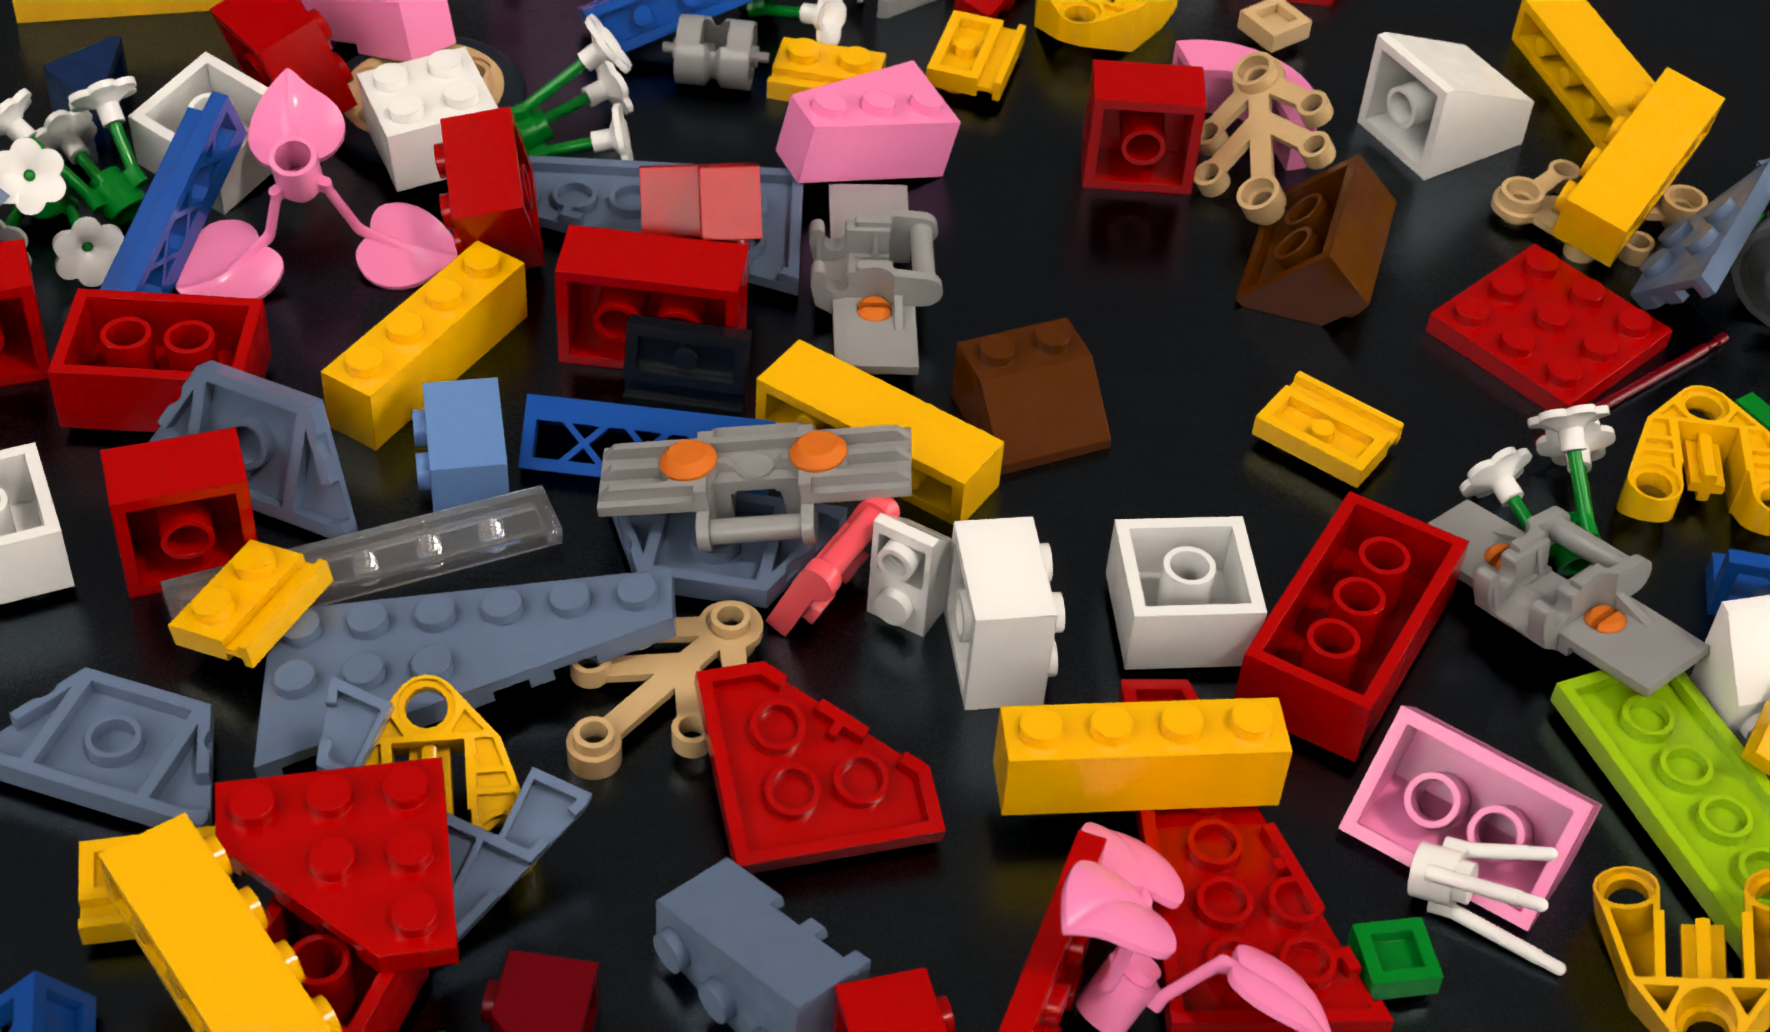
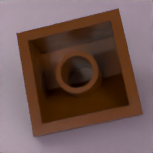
M1067 317L956 343L951 396L968 424L984 430L1005 442L1000 475L1110 448L1111 436L1093 356Z

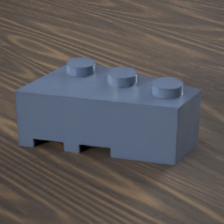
M728 857L656 900V934L653 936V944L660 960L672 973L678 974L682 972L696 987L703 1007L714 1021L719 1024L727 1022L735 1032H831L835 985L868 979L870 977L871 960L857 950H854L845 957L822 942L828 937L826 928L812 917L800 925L779 911L784 906L783 897Z

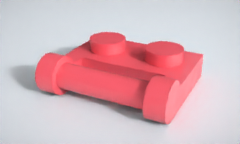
M881 497L862 500L825 547L800 571L765 622L784 637L790 633L801 618L813 625L835 598V593L841 587V584L844 583L846 585L870 556L864 548L872 540L873 522L880 513L896 517L900 516L897 502L893 498Z

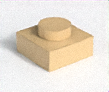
M1265 0L1240 10L1237 28L1268 52L1273 53L1309 38L1312 20L1286 0Z

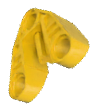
M1035 0L1034 26L1053 38L1068 44L1095 49L1133 52L1163 28L1174 13L1178 0H1115L1114 2L1113 0Z
M1692 385L1684 388L1647 417L1617 500L1616 510L1627 517L1646 522L1662 523L1672 520L1683 492L1682 467H1684L1687 491H1694L1695 500L1708 501L1711 493L1722 495L1725 491L1728 513L1732 514L1745 529L1770 536V431L1722 392L1703 385ZM1695 410L1701 412L1710 420L1698 418L1688 411Z
M425 674L411 678L399 688L389 701L393 703L394 711L366 765L393 763L399 757H408V761L442 757L447 813L454 815L451 754L465 753L467 809L470 822L491 833L503 827L521 789L500 735L447 681L438 676ZM426 691L441 695L448 704L447 715L441 723L431 728H420L410 722L407 718L406 710L408 703L414 696ZM536 862L531 866V868H530L524 875H526L528 872H530V871L532 870V868L534 867V865L536 864Z
M1632 866L1612 867L1602 871L1595 877L1593 901L1597 924L1628 1008L1650 1032H1685L1689 1026L1702 1021L1715 1023L1722 1027L1725 1032H1765L1770 1027V906L1757 901L1762 895L1770 892V868L1751 874L1745 881L1743 911H1741L1742 979L1728 978L1726 928L1724 925H1711L1710 918H1695V924H1681V977H1666L1664 910H1660V885L1657 878L1649 871ZM1622 889L1635 890L1646 898L1643 902L1627 905L1613 903L1607 899L1612 893Z

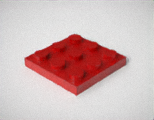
M1534 243L1431 312L1425 331L1548 411L1590 404L1665 349L1673 330L1653 318L1646 311L1637 308L1605 288L1600 282L1589 278L1562 261L1554 253Z

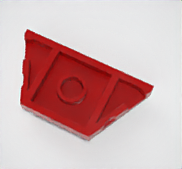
M1078 830L998 1032H1062V1027H1059V1023L1064 1010L1071 1012L1075 1005L1085 969L1080 967L1091 938L1088 936L1062 934L1061 895L1063 884L1067 874L1078 861L1088 860L1101 865L1107 842L1106 838Z

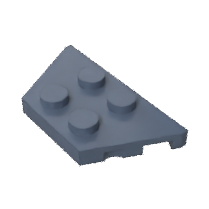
M1770 160L1763 163L1690 218H1681L1675 221L1658 237L1661 243L1659 248L1640 266L1639 269L1642 275L1630 293L1644 311L1659 308L1667 303L1670 305L1683 303L1690 296L1685 289L1693 287L1702 298L1716 294L1770 201Z
M213 360L197 365L181 387L182 393L178 401L169 404L158 419L157 423L160 427L149 442L236 427L249 485L252 510L341 543L355 537L357 523L323 399Z
M737 491L735 517L786 514L783 498ZM829 504L817 505L819 514L817 545H803L802 539L718 544L714 545V550L711 552L698 551L695 526L696 513L694 512L612 516L631 572L671 568L675 584V595L718 602L736 600L747 603L752 607L767 609L792 584L806 564L818 555L847 521L848 507Z
M85 667L58 683L55 689L48 695L33 698L9 713L12 725L0 731V781L152 828L183 813L187 814L196 828L212 826L214 717L210 703Z

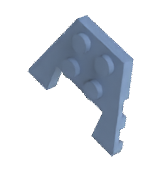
M332 676L327 687L326 712L316 759L317 771L366 766L394 711L393 703ZM532 766L499 834L491 833L447 813L458 943L588 808L592 799V793Z

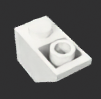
M880 513L873 522L867 612L880 617L888 624L902 627L924 637L944 611L952 538L910 519Z

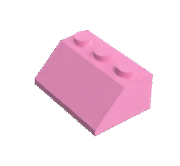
M1401 705L1338 829L1410 868L1416 850L1422 841L1442 846L1446 836L1476 843L1553 847L1558 851V857L1554 861L1468 858V861L1478 863V878L1522 890L1549 901L1570 868L1603 804L1417 707ZM1473 894L1470 900L1527 932L1530 931L1541 913Z

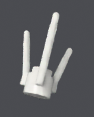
M1446 836L1442 846L1425 841L1419 844L1410 868L1407 892L1409 896L1428 901L1427 912L1452 919L1555 975L1561 976L1566 973V965L1563 962L1456 904L1458 902L1468 905L1473 894L1517 907L1521 906L1538 912L1546 911L1549 903L1543 897L1478 878L1479 865L1478 863L1468 861V858L1554 861L1558 857V851L1555 848L1518 844L1476 843Z

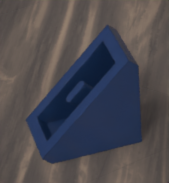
M109 36L43 66L53 112L61 109L68 112L71 111L68 105L70 103L68 97L74 92L87 89L95 82L104 79L116 80L129 76L122 36ZM123 99L119 102L120 107L122 105ZM89 110L92 114V121L97 127L95 137L89 142L95 147L107 148L111 132L109 128H103L97 111Z

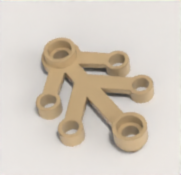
M1259 51L1247 54L1236 63L1233 69L1232 80L1234 92L1209 119L1204 120L1199 151L1205 156L1212 157L1196 167L1194 182L1201 194L1206 197H1216L1222 194L1230 185V176L1227 172L1250 148L1251 177L1239 187L1236 198L1245 217L1249 221L1267 226L1277 222L1283 216L1287 201L1286 195L1275 178L1273 139L1298 151L1305 165L1310 169H1321L1328 166L1335 159L1336 149L1326 132H1312L1272 113L1271 99L1296 108L1305 126L1317 128L1330 121L1334 109L1325 92L1321 90L1309 91L1286 80V72L1282 63L1270 54ZM1248 108L1249 117L1229 138L1226 129Z
M1557 159L1550 162L1547 171L1534 180L1523 176L1509 177L1494 191L1491 207L1508 224L1514 226L1534 224L1551 235L1560 215L1559 212L1553 209L1558 196L1551 194L1553 192L1560 194L1569 180L1578 183L1580 168L1569 160ZM1684 184L1671 185L1663 194L1662 200L1657 202L1645 220L1661 221L1662 226L1666 229L1681 218H1690L1708 204V199L1702 191L1695 187ZM1636 231L1618 257L1627 265L1640 267L1653 254L1656 245L1655 240L1645 232ZM1564 244L1563 254L1568 260L1578 264H1589L1595 260L1569 244Z
M719 601L706 607L700 616L676 617V636L658 643H690L680 653L622 655L600 664L587 658L570 664L572 681L577 686L585 689L599 688L606 683L645 681L604 717H585L578 721L569 731L566 738L567 764L570 770L578 777L587 780H600L613 775L622 763V739L674 694L676 718L671 725V744L673 750L678 755L691 759L706 755L709 751L694 685L696 671H702L715 659L720 660L721 667L747 664V657L753 653L763 637V619L760 613L751 605L741 601ZM590 663L599 665L595 668L582 667L583 665ZM687 732H697L700 733L701 736L690 738L684 736L683 734Z

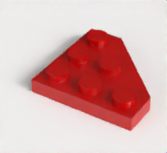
M765 661L696 671L694 685L731 860L750 874L943 840L946 829L931 769L928 764L907 751L901 755L870 735V728L824 698L818 702L786 682L788 676Z
M442 757L215 783V836L223 846L230 861L232 871L242 878L248 874L274 892L278 903L323 933L328 929L354 947L357 957L380 973L460 964Z

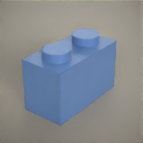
M498 377L422 383L424 408L412 409L415 447L427 446L428 452L415 453L418 491L431 490L434 516L510 509L508 463Z

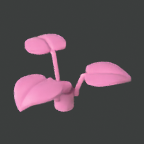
M286 68L262 96L254 111L248 129V143L251 153L262 166L271 169L275 184L268 190L270 203L263 234L259 237L252 225L235 219L219 220L207 225L201 230L175 288L178 294L265 298L279 284L284 273L282 257L275 250L268 247L276 235L281 201L286 198L293 202L304 203L315 198L319 192L326 195L358 236L365 238L356 250L357 265L364 277L378 287L388 290H406L428 282L457 258L458 254L453 235L435 216L418 206L400 202L383 204L374 211L370 228L358 220L334 189L331 179L323 176L320 162L332 157L344 141L346 126L343 115L330 98L308 85L294 71Z
M1087 822L1082 826L1081 831L1106 838L1107 842L1101 865L1093 861L1081 860L1072 867L1066 876L1061 895L1062 934L1094 937L1117 945L1076 998V1006L1079 1012L1092 1026L1101 1032H1127L1146 1007L1159 1014L1170 1000L1215 974H1225L1230 986L1244 1000L1275 1020L1298 1032H1331L1327 1017L1318 998L1302 977L1282 961L1251 946L1238 945L1232 952V957L1225 954L1218 955L1166 987L1159 988L1157 980L1161 976V970L1153 959L1167 960L1176 950V938L1169 924L1153 910L1152 900L1170 909H1177L1185 896L1181 879L1163 856L1138 839L1110 830L1094 822Z

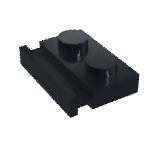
M631 314L626 323L623 374L625 385L622 404L743 418L746 411L745 397L748 386L752 330Z

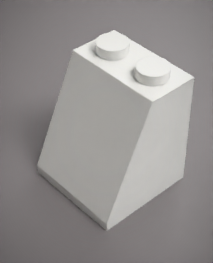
M1384 32L1377 35L1357 122L1423 180H1427L1521 145L1534 101L1466 45Z

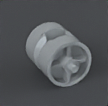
M681 13L676 37H674L673 42L663 41L662 52L672 53V58L674 59V81L678 84L706 86L710 79H716L720 88L750 91L755 67H758V62L769 63V52H760V47L757 46V21L726 18L720 26L715 24L711 16Z

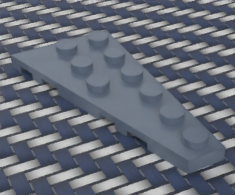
M528 155L533 167L540 227L566 233L569 224L642 233L639 166L691 163ZM760 167L763 239H750L748 283L798 296L803 183H797L787 168ZM689 237V238H692V239H701V240H702L701 237Z
M672 569L309 607L267 653L254 760V771L257 778L284 775L283 767L317 756L326 712L327 687L332 676L387 701H390L399 688L413 677L424 674L438 676L447 681L475 709L494 702L493 692L526 680H528L531 688L555 680L554 670L589 658L600 664L675 637L676 606ZM426 691L418 693L408 703L406 715L412 724L422 728L444 720L447 715L448 704L441 695L435 692Z

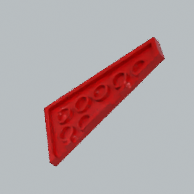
M1121 679L1118 693L1119 702L1200 700L1188 679ZM1257 806L1135 811L1139 841L1150 846L1170 863L1180 877L1184 887L1185 896L1177 909H1170L1152 900L1153 910L1169 924L1176 938V950L1167 960L1156 959L1157 965L1161 970L1159 978L1161 989L1216 956L1225 954L1232 957V952L1238 945H1247L1277 958L1302 977L1318 998L1327 1017L1331 1032H1391L1394 1019L1382 999L1374 1001L1359 976L1362 966L1350 946L1342 947L1323 916L1326 908L1276 824L1274 822L1267 823ZM1215 974L1170 1000L1164 1007L1167 1032H1298L1266 1015L1244 1000L1230 986L1225 974Z

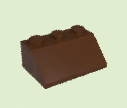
M1360 154L1283 190L1287 199L1283 216L1271 225L1259 226L1236 296V300L1242 307L1323 326L1341 317H1354L1370 304L1397 201Z

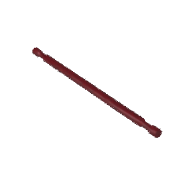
M1721 332L1708 343L1696 346L1600 400L1595 405H1608L1609 409L1708 354L1712 348L1720 347L1727 343L1729 336L1727 333ZM1545 433L1533 438L1532 443L1535 447L1537 439L1544 436Z

